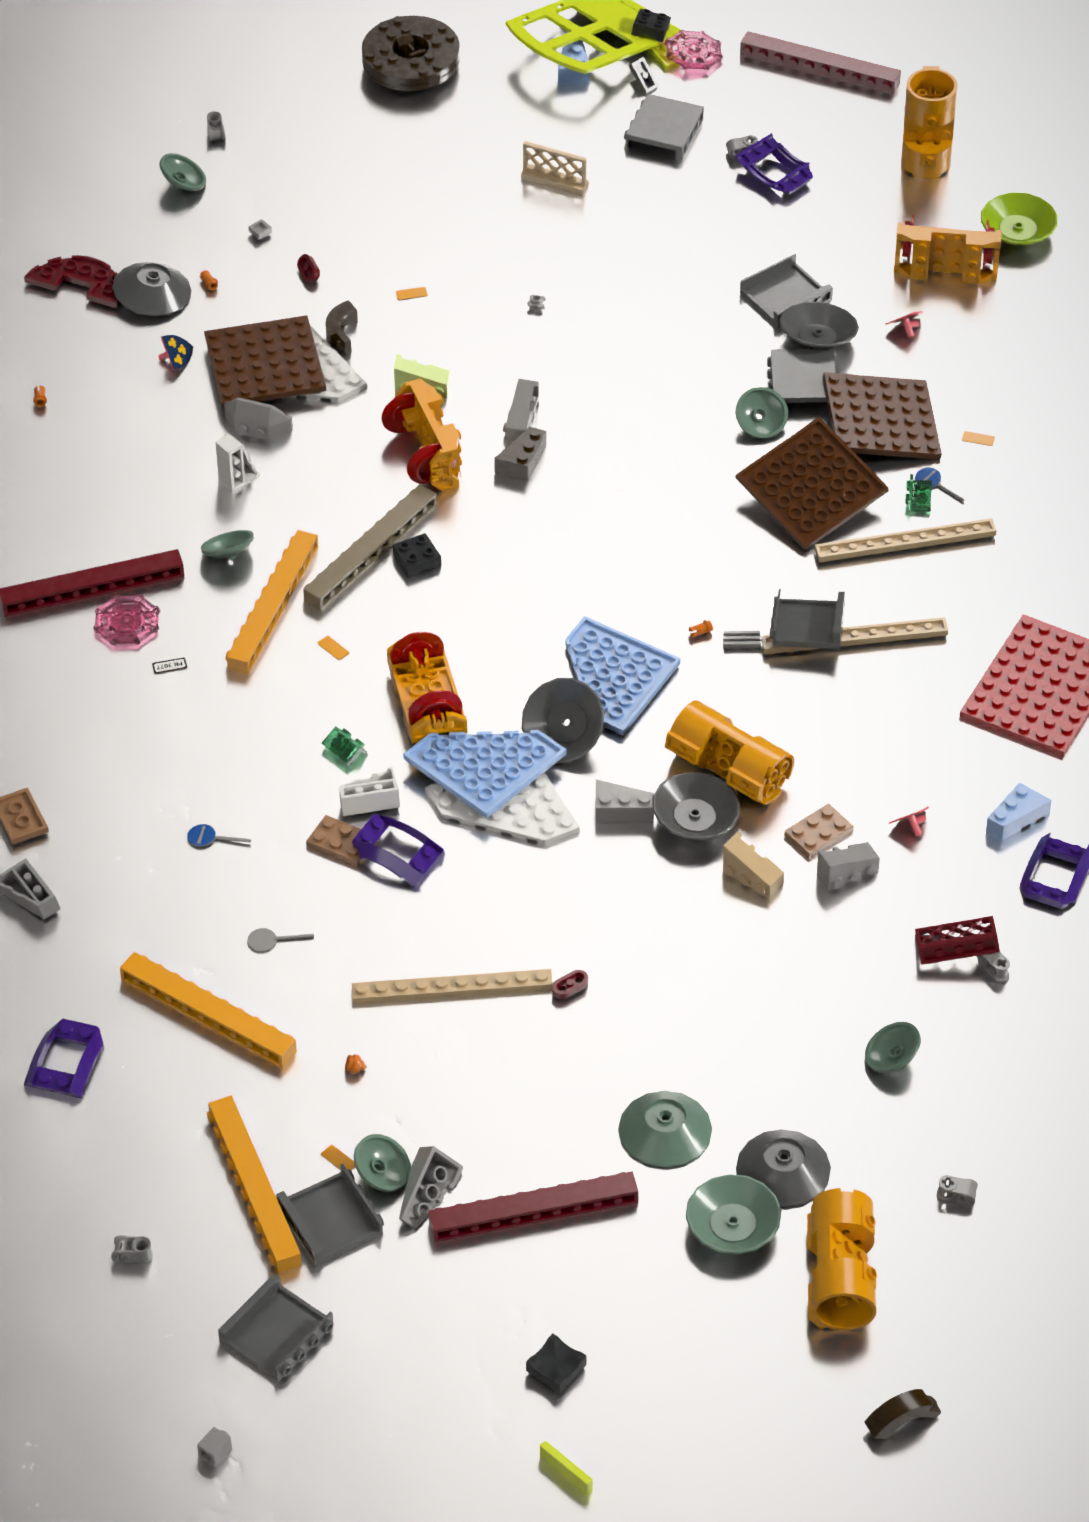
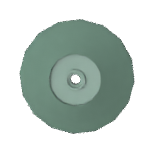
M666 1090L646 1093L631 1101L622 1112L618 1126L621 1144L632 1157L647 1165L663 1168L685 1165L699 1157L709 1145L713 1129L708 1112L698 1101L683 1093Z
M727 1174L710 1178L696 1187L687 1201L685 1218L690 1232L702 1245L719 1253L742 1254L756 1251L772 1240L780 1228L782 1210L776 1195L764 1183L749 1176Z

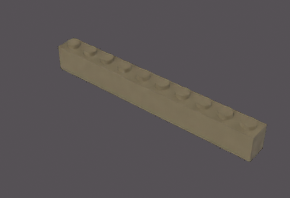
M420 484L415 489H412L405 498L401 499L385 516L376 521L368 531H365L357 541H354L325 570L318 573L315 579L305 585L303 588L304 602L322 611L382 557L393 544H396L437 507L436 493Z

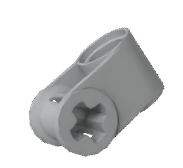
M217 111L207 114L209 142L218 139L226 140L222 116Z
M747 135L729 139L725 146L730 159L737 160L735 156L758 142V137Z
M1001 950L997 953L976 956L979 965L986 970L994 981L1004 983L1009 980L1010 973L1008 969L1011 965L1010 960Z
M943 1175L939 1178V1187L936 1191V1196L939 1200L964 1206L975 1204L978 1183L974 1179Z
M119 1235L114 1238L115 1249L111 1254V1259L114 1262L146 1264L153 1259V1250L149 1238Z

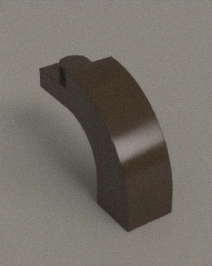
M349 300L335 306L328 313L325 321L327 343L332 348L336 346L345 355L352 353L350 338L343 330L358 323L357 309Z
M913 1389L900 1393L881 1404L865 1419L864 1423L874 1439H889L906 1422L918 1417L937 1418L942 1411L934 1397L926 1395L923 1389Z

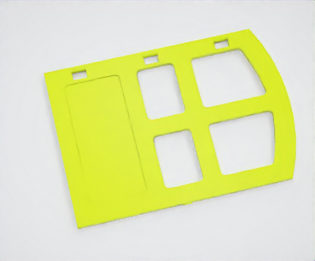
M560 0L507 20L505 23L509 31L535 53L560 66L583 74H588L662 44V42H658L647 35H631L633 23L639 10L647 9L633 0ZM567 9H574L595 23L579 27L558 13ZM541 19H548L569 33L546 42H539L523 26ZM670 23L663 43L684 35V31ZM608 30L630 44L615 49L595 37L594 34ZM581 40L604 55L587 62H581L554 50Z

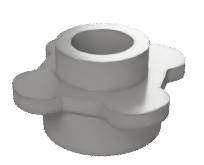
M531 294L527 306L532 310H541L546 297Z

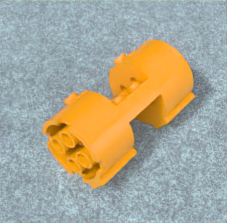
M922 66V69L915 71L908 77L906 83L901 166L905 172L908 171L913 174V177L919 179L939 178L941 174L948 172L951 167L958 83L952 74L941 70L940 66Z
M699 700L691 701L681 710L670 731L666 734L664 748L702 769L707 768L724 778L729 786L764 805L773 802L783 791L780 788L786 779H790L795 763L794 756L761 736L753 737L737 728L729 717Z
M841 1188L823 1191L814 1197L811 1212L807 1213V1249L817 1256V1267L812 1272V1282L808 1283V1319L820 1329L825 1327L836 1330L858 1329L871 1323L877 1314V1272L874 1267L866 1263L868 1261L866 1253L875 1244L876 1220L874 1217V1203L866 1193L853 1189V1192L841 1191Z

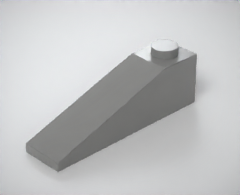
M435 1146L419 1147L411 1165L399 1219L413 1229H417L428 1217V1210H432L437 1203H440L444 1199L443 1196L456 1185L464 1166Z

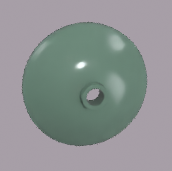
M174 153L165 154L159 162L160 170L163 176L175 187L186 191H198L205 186V173L191 159Z
M754 387L745 391L738 399L735 407V416L740 428L745 433L754 438L768 439L779 434L785 427L788 420V408L782 396L773 389ZM760 414L762 418L758 419L756 415Z
M236 530L223 533L204 542L201 545V551L206 556L217 559H235L237 555L244 552L252 544L255 536L250 530Z
M904 1021L894 1022L882 1027L867 1043L864 1054L866 1063L872 1070L879 1073H889L902 1069L914 1059L921 1045L919 1030L912 1023Z
M371 1134L361 1139L355 1147L354 1164L356 1170L368 1185L380 1191L392 1192L402 1188L407 1183L411 1163L406 1151L397 1141L386 1135Z

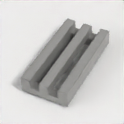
M760 630L723 631L724 649L761 648Z

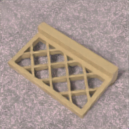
M524 141L521 178L583 195L589 186V180H587V158ZM528 148L533 149L535 154L532 155ZM543 152L548 153L551 158L547 159ZM539 156L543 162L540 163L535 157ZM558 157H563L567 162L563 163ZM531 160L535 165L528 163V161ZM554 160L559 166L555 167L550 161ZM574 161L581 162L582 166L578 167ZM546 164L550 169L544 168L543 165ZM570 164L574 171L571 172L566 166ZM562 168V170L565 173L559 172L558 170ZM578 173L580 177H576L574 174Z

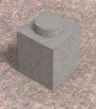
M213 1427L197 1444L198 1456L216 1467L232 1450L230 1435L224 1430L220 1431Z

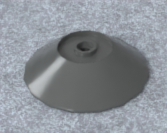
M155 262L135 263L123 268L115 276L112 287L116 299L125 308L148 316L170 315L181 310L189 302L192 291L188 279L179 270L166 264Z
M803 302L792 305L782 312L779 320L782 331L790 339L809 349L833 348L846 344L856 337L859 330L857 319L848 310L824 302Z
M555 678L541 684L529 696L522 711L521 729L523 733L539 730L566 749V755L556 763H570L584 757L597 744L603 731L604 710L599 696L588 684L575 678ZM569 719V724L565 726V721Z
M685 772L671 776L659 784L653 795L652 810L659 824L670 833L687 840L705 841L721 837L734 827L740 816V801L734 790L723 780L706 773Z
M778 1129L763 1132L748 1140L738 1154L736 1172L737 1175L749 1176L764 1183L776 1195L780 1207L787 1208L804 1205L821 1193L829 1182L831 1165L827 1152L815 1139L799 1131Z

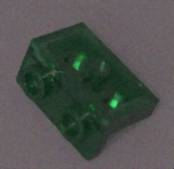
M910 474V480H906V491H909V493L905 494V504H909V512H931L932 480H914V474Z
M337 726L332 729L321 743L349 766L361 752L365 755L368 753L363 748L365 744L358 738L353 740L351 738L352 734L347 729L343 728L341 730Z

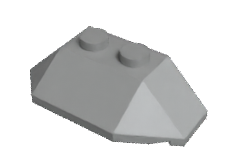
M235 398L224 404L225 417L235 433L271 440L293 431L292 417L285 415L281 410L272 405L243 398Z

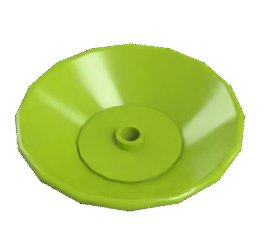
M1010 192L997 195L986 202L981 210L980 222L985 231L987 220H989L990 227L995 228V232L996 230H1002L1001 241L1011 245H1030L1042 242L1050 237L1058 226V214L1054 207L1042 197L1030 193Z

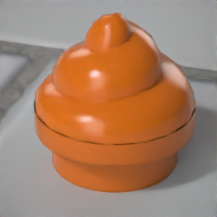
M348 1055L345 1071H349V1074H357L367 1068L359 1055Z

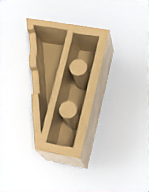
M737 831L723 845V871L727 875L739 880L742 884L756 890L760 895L770 899L784 885V871L767 856L761 857L755 851L756 847L753 844L749 846L741 839L742 834Z

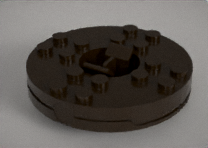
M395 16L394 18L382 21L366 34L361 47L362 64L367 75L376 83L395 90L418 91L437 86L448 80L456 72L460 64V42L457 34L447 24L426 16Z

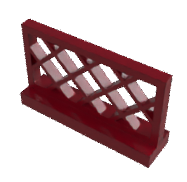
M993 915L915 928L921 965L1000 952ZM975 930L980 931L977 934L972 933ZM955 933L960 934L958 937L953 936Z

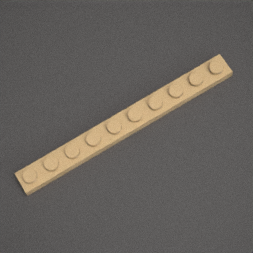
M993 518L815 544V552L819 562L992 537L997 536V529Z
M945 617L843 627L841 646L948 636L949 629ZM769 635L761 636L764 654L821 649L773 646V639H769Z
M551 969L358 982L351 983L353 1004L549 990L552 989L553 981Z

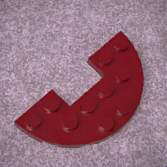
M72 255V258L65 259L56 257L47 260L48 263L42 266H35L24 276L26 283L56 291L63 280L90 287L86 293V300L118 308L120 305L112 288L114 278L118 273H115L110 265L96 258L81 255Z

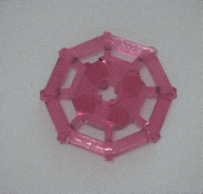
M681 29L677 34L665 40L667 48L666 57L668 60H672L682 66L684 70L704 69L707 71L711 66L721 62L724 58L721 50V41L709 36L704 30L685 31Z
M116 594L111 600L95 609L96 619L93 629L95 633H99L106 638L111 645H139L141 641L152 633L158 632V620L161 610L158 606L145 599L142 594L137 596H119ZM122 603H134V605H122ZM141 605L148 609V611H143ZM103 618L108 619V623L103 624ZM151 618V622L146 623V619Z

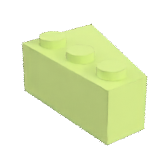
M396 354L394 364L395 394L405 382L422 378L424 382L433 386L442 397H448L450 370L431 364L426 366L417 363L418 360L412 359L410 361L401 358L402 355Z

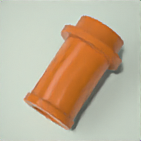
M208 270L200 273L201 276L199 277L205 283V287L208 290H215L218 287V280L213 278Z
M39 385L38 391V386L34 388L35 397L33 398V403L37 407H43L47 403L46 389L44 386Z
M703 620V623L688 627V631L693 632L690 633V636L695 638L705 633L710 634L713 631V625L710 620Z

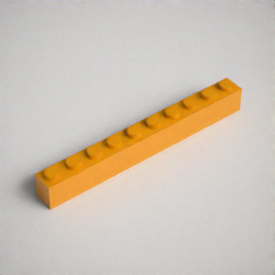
M297 530L295 535L290 538L288 548L284 549L281 560L276 563L274 573L270 574L267 585L262 588L260 598L256 599L254 609L248 613L245 625L241 626L240 634L234 638L231 650H228L226 653L225 661H227L228 670L249 675L319 548L318 535Z
M134 952L120 966L121 980L281 1068L297 1053L296 1040L291 1035L284 1034L275 1026L268 1025L258 1017H253L246 1013L242 1008L229 1004L227 1000L216 997L210 991L198 987L192 981L183 979L179 974L172 973L161 964L150 961L144 955Z
M232 1095L209 1102V1111L206 1112L208 1121L215 1126L213 1127L216 1139L220 1138L221 1140L220 1148L223 1155L227 1154L228 1158L226 1161L229 1170H234L235 1184L241 1187L240 1194L243 1202L247 1201L249 1205L247 1206L250 1218L254 1217L255 1219L254 1227L257 1234L261 1233L262 1235L261 1243L264 1250L268 1249V1260L271 1267L275 1266L277 1273H281L302 1266L299 1248Z

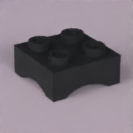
M640 9L633 23L631 35H647L663 43L670 26L671 16L665 13L652 12L649 9Z
M426 533L392 545L393 556L400 562L408 578L414 577L423 570L442 566L441 555Z
M552 1333L538 1352L526 1361V1371L560 1394L587 1365V1355L569 1347L557 1335Z

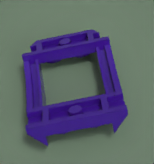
M773 133L765 136L735 156L743 167L757 180L787 195L792 194L813 179L810 162H804L794 156L781 142L778 143L774 139ZM771 154L792 171L777 182L767 177L755 166V164Z
M377 814L372 815L352 841L360 854V859L365 858L375 862L400 879L404 878L411 884L413 889L445 850L444 846L419 828L402 820ZM389 826L397 828L423 843L409 863L393 853L375 846V843Z
M1051 831L1041 837L1027 863L1019 886L1022 887L1024 897L1062 909L1068 907V903H1076L1081 887L1089 872V844L1087 848H1083L1080 845L1067 843L1061 839L1051 838ZM1043 854L1078 864L1067 892L1044 885L1041 882L1032 881Z
M61 1019L46 1032L39 1043L27 1072L24 1086L82 1099L85 1084L88 1082L96 1059L105 1047L100 1028L95 1025ZM54 1039L87 1046L75 1074L41 1067Z

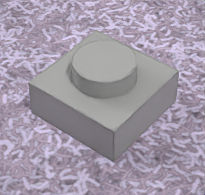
M260 219L249 225L248 231L260 240L272 233V227Z

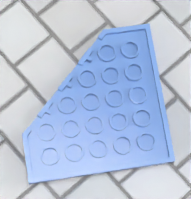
M586 616L580 620L565 639V646L576 679L588 684L600 698L604 710L603 727L621 735L626 733L681 664L680 657Z
M519 730L504 731V733L492 734V731L476 732L477 734L449 732V735L429 733L405 752L403 759L487 819L566 755V749L539 730H531V733H519Z

